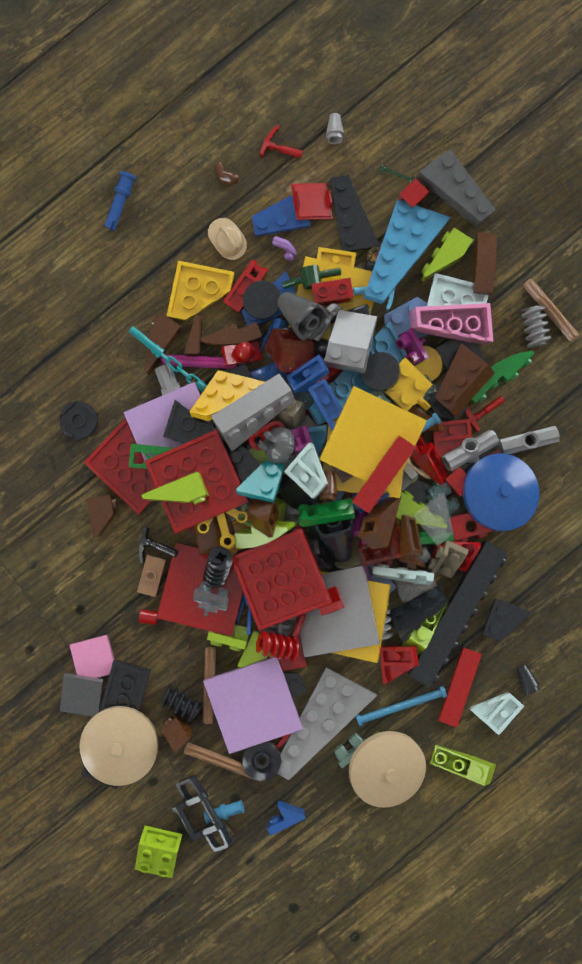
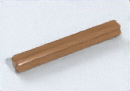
M529 279L523 284V287L539 306H545L544 312L569 341L574 340L579 335L578 332L534 280Z
M206 647L204 680L215 676V647ZM204 685L203 723L212 724L214 710Z
M192 743L186 744L185 754L251 778L245 772L242 762Z

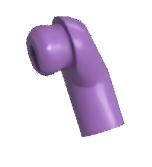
M277 236L273 238L272 244L286 251L284 254L285 259L293 261L297 251L290 241Z

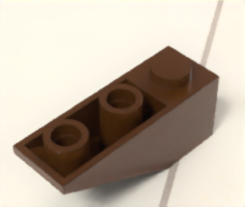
M401 496L400 498L388 497L383 499L363 519L358 537L371 549L388 547Z

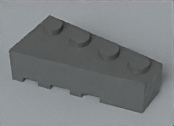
M448 150L419 171L417 180L421 184H425L432 193L441 197L448 206H452L457 210V213L475 228L490 219L496 211L451 150Z

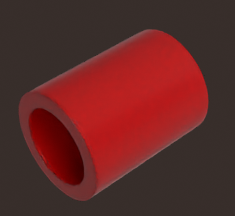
M141 609L139 623L157 625L158 611Z

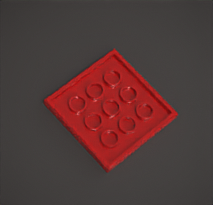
M125 418L83 463L130 508L140 515L152 502V500L143 499L141 495L156 488L148 469L129 467L131 444L137 443ZM135 452L134 464L144 463L141 452Z
M217 429L144 461L156 489L195 472H199L202 476L209 496L205 497L206 501L194 505V502L161 501L175 534L249 502L246 496L237 495L236 489L241 483Z
M303 528L233 556V567L259 631L332 603Z
M176 543L174 549L178 550V555L176 557L172 556L157 618L232 636L243 594L233 564L227 581L222 587H209L203 581L209 553L200 555L198 548Z

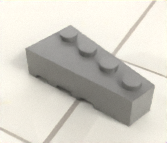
M277 374L211 417L220 435L230 450L233 451L288 407L295 399L290 387L281 375Z

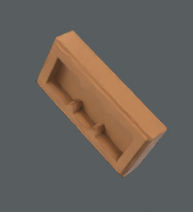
M147 555L137 590L138 593L153 597L157 596L166 559Z

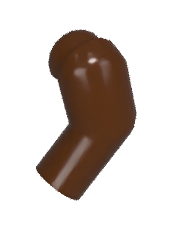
M222 162L214 165L221 183L234 185L239 182L238 174L225 171Z

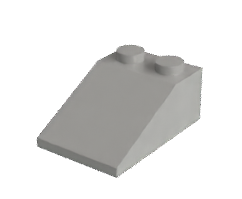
M339 310L328 342L324 360L326 366L365 374L377 316Z

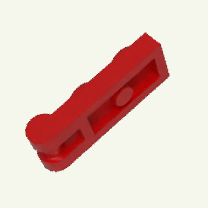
M255 260L249 263L223 301L225 305L237 313H240L244 307L243 296L247 287L253 282L262 281L269 271L267 268L257 265L258 262ZM253 271L258 274L256 278L251 275Z

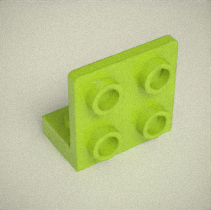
M144 826L138 846L135 870L172 878L182 834Z

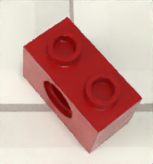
M469 512L447 518L449 530L454 533V540H458V542L469 541V537L475 535L476 538L488 536L487 532L493 531L477 523ZM468 521L474 524V529L471 532L467 531L465 527Z

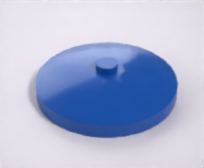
M492 454L478 460L467 472L463 483V499L469 514L477 523L490 530L508 531L521 527L533 516L539 502V486L533 471L521 459L509 454Z

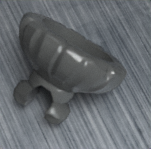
M283 427L275 428L270 432L266 431L264 433L266 439L265 441H259V448L264 450L270 462L276 464L284 463L289 459L294 450V436L292 432Z

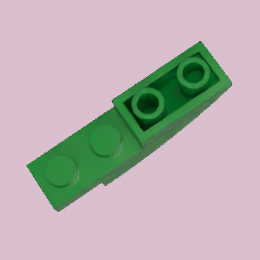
M527 351L515 354L493 365L491 368L495 374L469 402L472 405L476 402L480 404L487 397L485 393L490 388L493 390L499 385L500 381L498 379L503 383L508 380L512 382L519 375L517 371L521 367L526 368L532 362L531 357L534 352Z

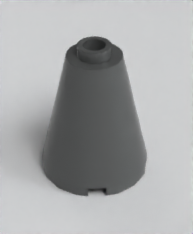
M285 292L280 295L277 305L298 338L306 341L305 339L307 338L312 340L321 334L327 325L325 323L326 317H329L327 309L320 304L291 292Z

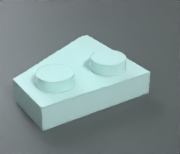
M308 443L284 471L312 499H315L328 484L312 443Z
M509 692L474 705L470 710L500 735L524 705Z

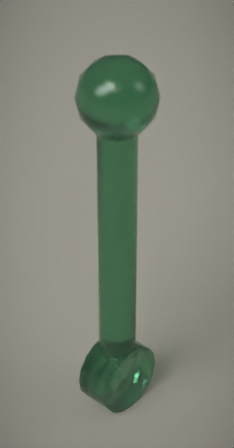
M385 165L380 166L381 172H388L408 180L409 183L417 179L415 176L408 177L388 169Z

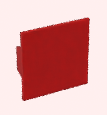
M327 183L291 184L296 220L333 219L331 211L332 200Z

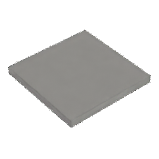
M365 566L321 574L327 589L337 586L345 608L321 616L319 608L306 613V619L300 631L304 657L380 644Z

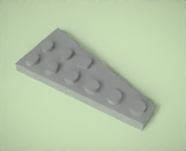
M326 667L299 717L303 729L290 734L280 753L281 766L277 774L290 780L361 712L377 694Z

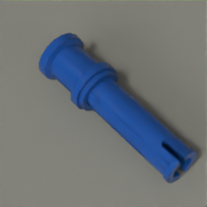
M120 171L119 183L114 188L116 194L104 224L105 228L116 231L126 198H129L131 195L130 190L133 181L137 179L134 175L125 171Z

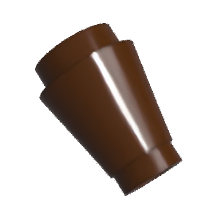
M324 471L328 484L320 492V500L335 501L336 496H338L335 472Z

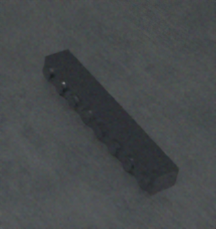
M483 540L480 550L448 600L427 649L417 655L418 666L407 672L409 676L428 687L437 682L440 668L446 666L449 660L447 656L451 650H455L459 643L457 640L459 635L464 634L468 628L467 622L469 618L474 617L478 610L477 604L487 595L488 591L486 589L489 583L492 584L495 581L498 568L502 567L506 562L507 557L505 556L507 552Z

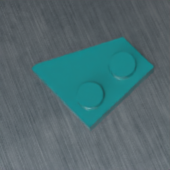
M264 461L237 487V495L274 503L285 465Z

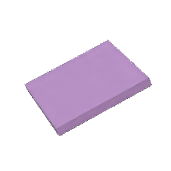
M195 382L123 412L137 444L172 448L184 444L164 438L163 435L174 400L181 403L188 410H191L200 397ZM212 420L206 421L214 427ZM141 453L144 461H146L147 457Z
M276 656L203 681L229 754L303 729L282 667Z

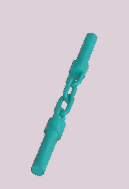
M132 326L128 331L149 348L157 358L163 357L165 364L175 372H181L189 384L192 383L190 381L192 377L195 378L199 392L203 393L207 385L194 374L185 372L179 361L172 356L167 357L163 353V348ZM170 359L179 365L176 367L177 369L168 363L171 362Z

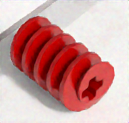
M262 631L256 641V652H261L263 657L269 654L270 658H274L276 655L278 660L283 657L285 661L290 658L291 662H295L299 654V641L293 636H282L281 634Z

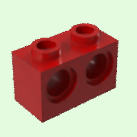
M351 278L312 284L313 301L323 307L334 303L353 302Z

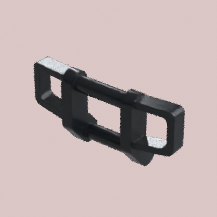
M191 775L179 781L176 786L184 800L174 805L171 809L182 822L189 835V841L192 843L205 836L214 852L228 848L232 844V839L223 820L219 819L208 800L206 790L202 787L196 776ZM190 783L197 793L190 795L185 784ZM201 802L212 823L206 824L195 831L183 809ZM219 831L224 843L219 844L212 832Z

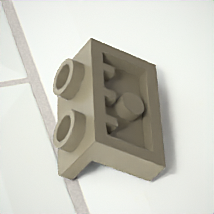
M447 540L443 547L439 546L435 555L436 558L430 560L428 565L429 573H434L435 575L438 572L452 578L466 558L468 549Z

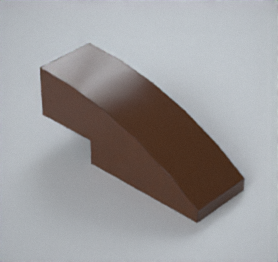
M477 233L474 241V259L472 261L473 293L492 295L497 234Z
M235 323L201 338L203 346L216 348L242 342L250 343L263 340L257 323H253L238 330Z

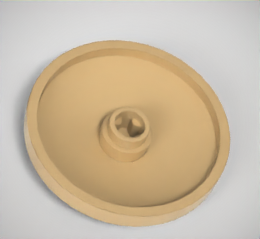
M126 706L109 707L97 713L85 726L80 739V755L88 772L97 780L114 786L129 785L143 778L152 768L158 754V736L152 722L140 711Z
M395 731L380 732L367 738L355 750L349 764V778L354 791L364 802L376 807H393L410 799L420 788L426 772L425 757L418 744L406 734Z

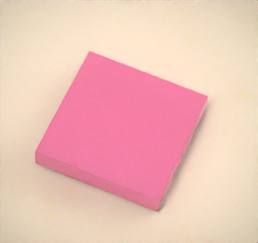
M108 634L70 644L77 675L97 678L110 674L114 656Z

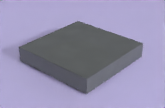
M65 673L60 711L94 717L100 711L104 679Z

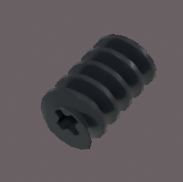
M215 547L210 551L203 574V581L207 586L219 588L226 583L233 562V556L228 549Z
M170 683L160 699L162 700L161 707L163 708L168 704L167 711L175 708L174 715L182 712L181 719L183 720L188 716L187 723H191L203 704L198 706V699L191 702L192 695L185 698V691L178 694V687L171 690L172 683Z

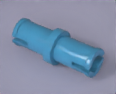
M242 800L228 805L221 804L220 807L214 809L219 819L223 820L245 812ZM204 811L205 821L209 824L212 821L207 812Z

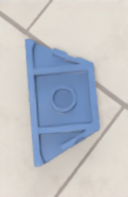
M419 297L410 300L385 314L384 325L390 321L397 336L410 329L409 311L415 307L427 306V303ZM415 332L419 340L429 335L425 333Z

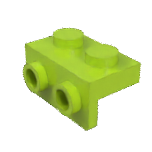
M235 624L232 636L209 631L207 640H210V644L222 647V644L229 645L231 650L241 651V649L246 648L249 635H247V627Z

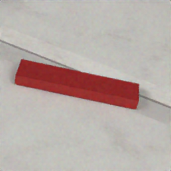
M398 435L352 502L367 513H370L416 447Z
M462 647L438 721L458 727L482 655L481 653Z

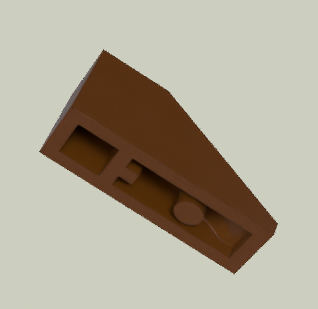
M161 313L160 316H156L151 322L152 327L150 328L149 339L163 348V353L165 354L181 333L182 328ZM147 348L144 371L150 376L160 362L161 356L157 358L149 348Z

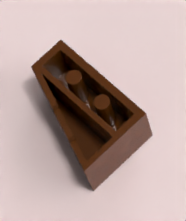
M461 343L435 399L456 417L495 372L489 364Z

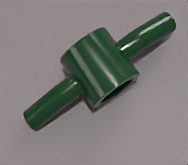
M318 265L306 266L300 269L301 276L283 281L282 285L284 289L303 284L305 290H311L312 284L322 282L321 279L340 276L341 269L334 268L320 271Z

